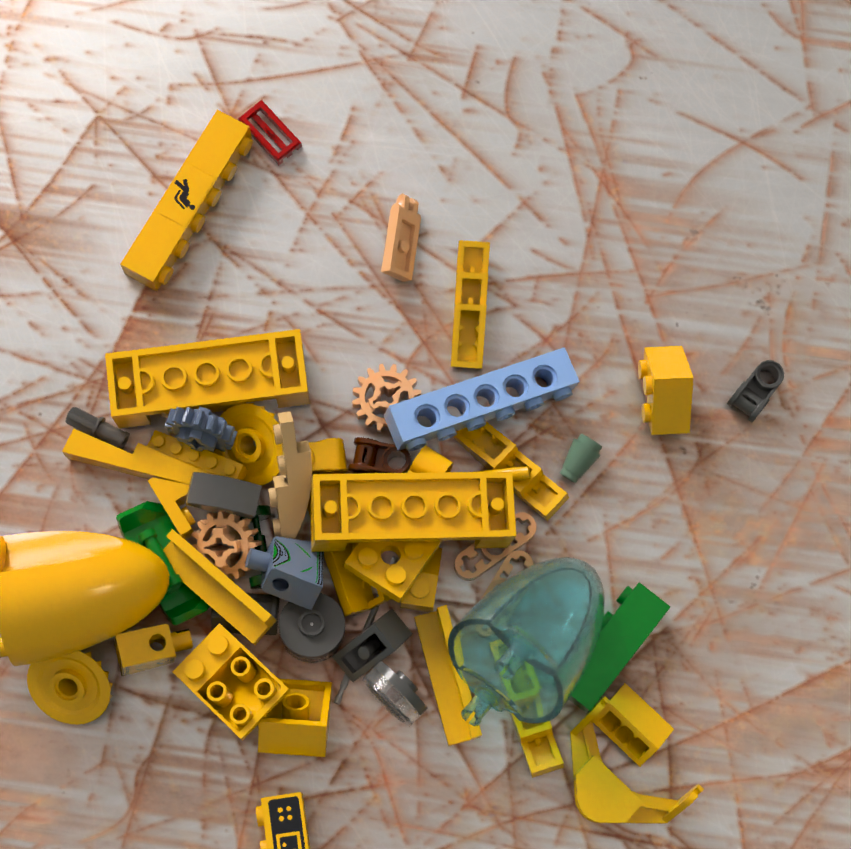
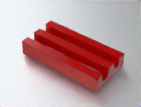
M262 100L238 118L240 122L250 126L251 136L278 166L283 163L284 158H289L293 155L292 152L294 150L298 151L302 147L299 139ZM261 111L290 142L288 146L260 118L257 112ZM250 118L263 130V132H264V133L274 142V144L281 150L279 153H278V152L275 150V148L263 137V135L251 124V122L249 121Z

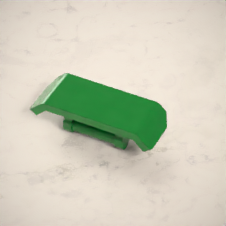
M146 501L118 514L116 520L123 538L150 549L164 561L170 574L169 587L159 604L166 618L173 625H178L207 611L210 606L183 583L180 575L176 574L163 550L171 541L166 537L172 529L175 531L176 529L162 504Z

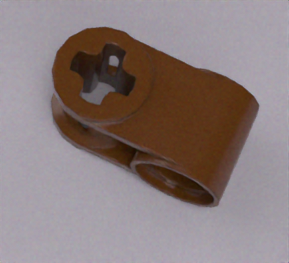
M357 437L354 439L356 450L353 463L349 464L348 470L355 474L407 473L412 465V461L406 448L398 451L394 444ZM400 456L406 460L405 465L400 469L391 468L388 463L393 457Z

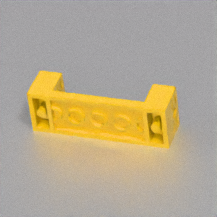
M300 329L105 354L111 417L119 429L151 425L150 415L169 413L171 408L176 409V407L183 408L184 410L187 407L199 409V407L208 408L271 399L277 400L278 408L310 404Z
M512 471L313 474L310 491L311 552L345 551L349 542L475 540V548H507L516 537Z

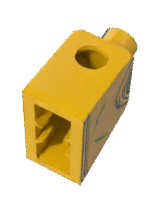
M162 624L115 635L114 646L121 676L173 663L176 658L175 652L193 648L189 629L171 633L169 625ZM154 642L160 643L163 649L155 651L150 647V644Z

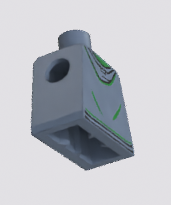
M276 536L272 539L267 552L250 548L245 567L262 572L261 589L264 592L312 610L323 588L324 552H311V541Z

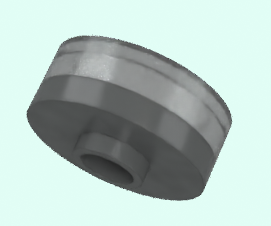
M322 593L319 594L312 610L288 602L284 606L279 618V633L285 649L294 658L308 663L327 660L337 653L344 642L346 634L345 618L339 604L331 597Z
M382 661L362 679L379 704L407 727H410L428 709L415 694L418 688L400 670L395 673Z

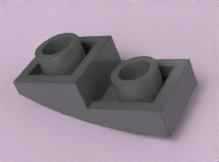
M193 472L185 504L213 513L224 511L252 519L256 515L262 485L220 475Z

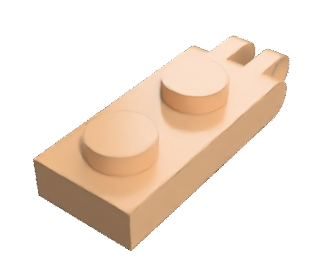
M405 194L398 196L397 202L392 205L390 210L381 269L382 273L402 282L412 280L421 223V215L417 213L418 201L409 198Z

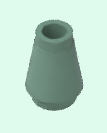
M580 434L577 439H573L560 474L576 483L601 456L599 452L602 446L586 435Z

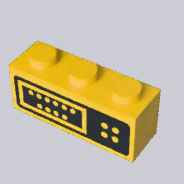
M297 792L261 798V806H256L258 827L264 826L266 840L260 841V848L310 849L303 793Z

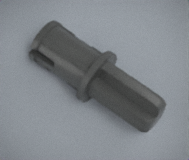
M72 407L66 417L65 422L68 425L122 450L130 436V433L124 432L105 422L106 419L104 417L97 418L77 407Z

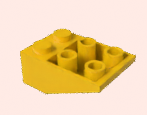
M220 623L172 671L242 741L290 691Z

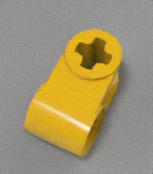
M329 438L317 442H309L312 458V476L313 474H345L348 472L343 439Z

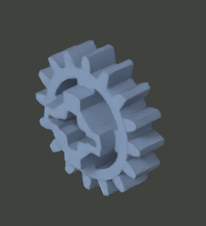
M176 407V409L171 408L164 427L168 428L167 431L169 433L176 434L175 437L178 441L184 442L191 449L201 452L203 450L215 451V448L220 451H225V449L231 450L237 435V431H234V426L227 425V421L224 418L215 415L211 410L199 407V409L187 407L186 410L180 407Z

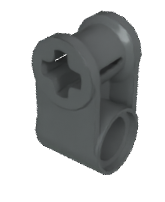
M773 360L761 362L726 404L736 406L749 416L748 420L750 422H753L784 379L782 366ZM767 371L771 373L774 383H764L760 378V372Z

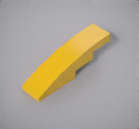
M458 241L451 367L482 369L490 242Z
M488 422L483 427L473 431H468L467 428L456 431L457 434L453 436L487 470L529 466L530 479L513 481L514 494L545 520L548 521L569 499L566 491L545 476L539 466L518 451L516 444Z
M520 635L488 644L532 778L564 768V762L541 698V691Z

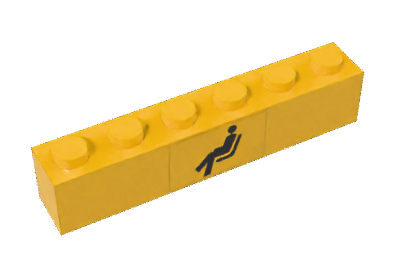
M219 110L215 112L120 263L125 275L155 291H158L162 284L166 285L173 274L174 269L172 267L178 258L182 259L188 251L189 239L194 232L198 233L203 227L206 219L204 215L210 206L214 207L218 203L222 193L220 189L225 181L229 182L234 177L238 160L241 156H246L253 144L250 126Z

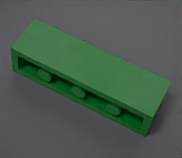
M640 582L633 589L630 586L624 589L616 600L621 604L614 614L607 611L596 625L601 630L594 640L587 637L576 651L580 658L573 666L567 663L556 676L560 683L555 689L586 714L592 710L670 609L667 603Z

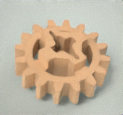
M379 364V372L376 373L371 368H368L367 379L361 376L358 377V383L361 388H353V395L359 397L352 401L353 408H361L356 413L357 419L366 417L365 427L368 429L375 424L379 434L382 432L383 427L388 426L385 418L376 415H384L388 406L399 403L406 395H408V399L421 395V390H413L417 385L416 378L407 380L408 370L405 369L399 374L397 373L396 364L391 366L390 371H386L383 364ZM384 380H392V381H395V382H397V383L393 384V383L385 382ZM372 387L374 392L373 397L368 399V402L366 403V393L368 389ZM381 395L392 396V403L388 404L386 400L381 402Z
M219 511L218 513H209L206 515L207 519L197 522L201 530L192 532L191 535L197 539V543L192 546L231 580L234 577L238 579L245 576V571L253 570L245 567L246 558L250 548L255 549V547L262 545V541L254 540L253 536L259 530L258 528L249 529L248 525L251 519L245 518L240 520L238 515ZM222 542L223 544H227L228 546L218 545V543ZM243 551L242 556L239 560V554Z

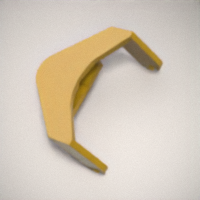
M604 696L570 731L576 807L584 818L595 823L666 824L690 806L704 788L697 784L678 800L642 795L630 790L604 765L600 757L592 720L610 702Z

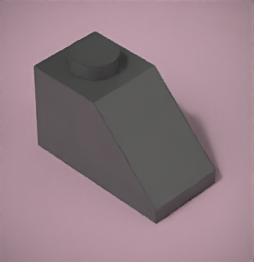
M390 609L332 657L350 680L354 682L396 651L412 635V632L396 612Z

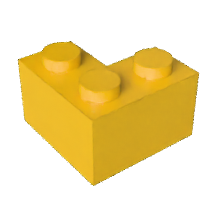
M644 347V360L638 361L639 379H643L644 395H648L647 403L642 404L643 423H648L651 435L690 433L694 377L683 347Z

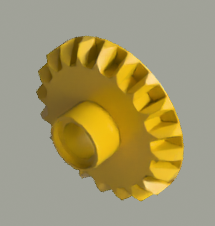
M254 403L237 404L221 414L220 417L227 421V425L235 427L234 431H237V435L231 450L225 449V451H220L215 448L214 453L243 464L248 469L244 481L265 485L273 481L274 476L279 475L277 456L283 455L282 444H275L273 425L279 424L274 418L275 413H269L265 410V406H257Z
M77 651L61 657L32 663L29 666L27 685L32 699L45 714L57 721L75 725L92 722L104 713L113 696L111 694L113 683L108 681L109 672L102 669L101 661L96 662L91 658V652L83 653Z

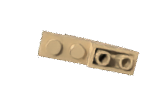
M291 411L278 413L279 424L273 425L275 444H282L283 455L277 456L280 476L273 477L274 488L268 489L270 507H277L278 518L272 519L274 537L295 539L305 518L309 503L312 458L308 440L296 442L294 421Z

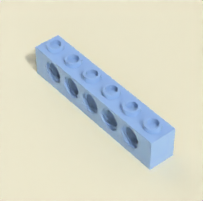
M564 347L390 405L384 414V418L397 450L408 448L409 451H415L427 445L426 441L438 438L439 441L447 440L457 434L456 431L467 428L468 431L479 429L486 425L485 421L493 418H496L497 421L508 419L515 415L516 410L525 408L526 411H531L544 405L543 401L554 398L555 401L566 399L573 394L572 390L580 381ZM535 377L544 379L547 387L539 386L535 381ZM506 387L516 389L519 397L509 395ZM482 396L486 398L490 406L484 407L480 405L477 397ZM447 407H456L460 411L461 416H452L448 412ZM417 417H427L432 426H422L418 422Z

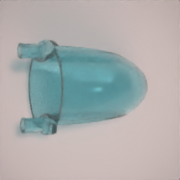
M573 557L552 558L531 565L509 577L486 594L454 626L448 639L450 658L461 679L475 694L468 705L461 711L465 721L475 712L474 717L469 722L470 725L478 726L491 708L498 712H503L504 710L511 712L519 721L527 723L548 722L561 712L589 665L603 624L605 610L603 585L601 578L591 565Z

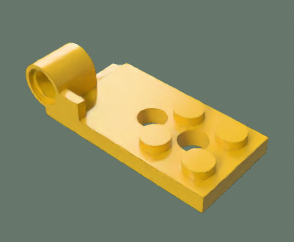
M425 445L414 459L407 473L450 472L454 462ZM443 541L359 542L344 562L343 568L400 603ZM385 551H393L398 555L399 561L395 564H387L382 560L381 554Z

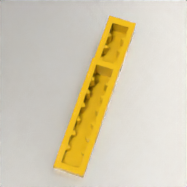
M74 428L62 450L68 459L148 480L154 477L190 485L193 472L210 474L139 442L133 454Z

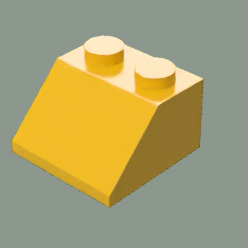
M279 679L290 691L258 724V752L325 757L332 682Z

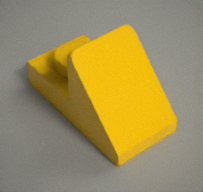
M154 477L147 480L180 535L185 540L192 537L191 534L194 531L191 525L195 524L196 521L186 506L182 509L179 508L186 502L189 485Z

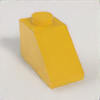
M438 547L401 600L400 608L433 612L442 548Z

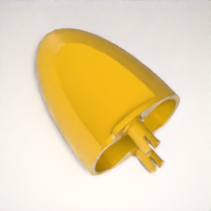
M50 531L0 536V658L8 656L14 666L37 663L86 649L126 631L148 616L166 595L170 577L166 564L157 554L139 543L106 534Z

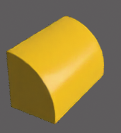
M624 683L592 722L641 767L662 746L674 728Z

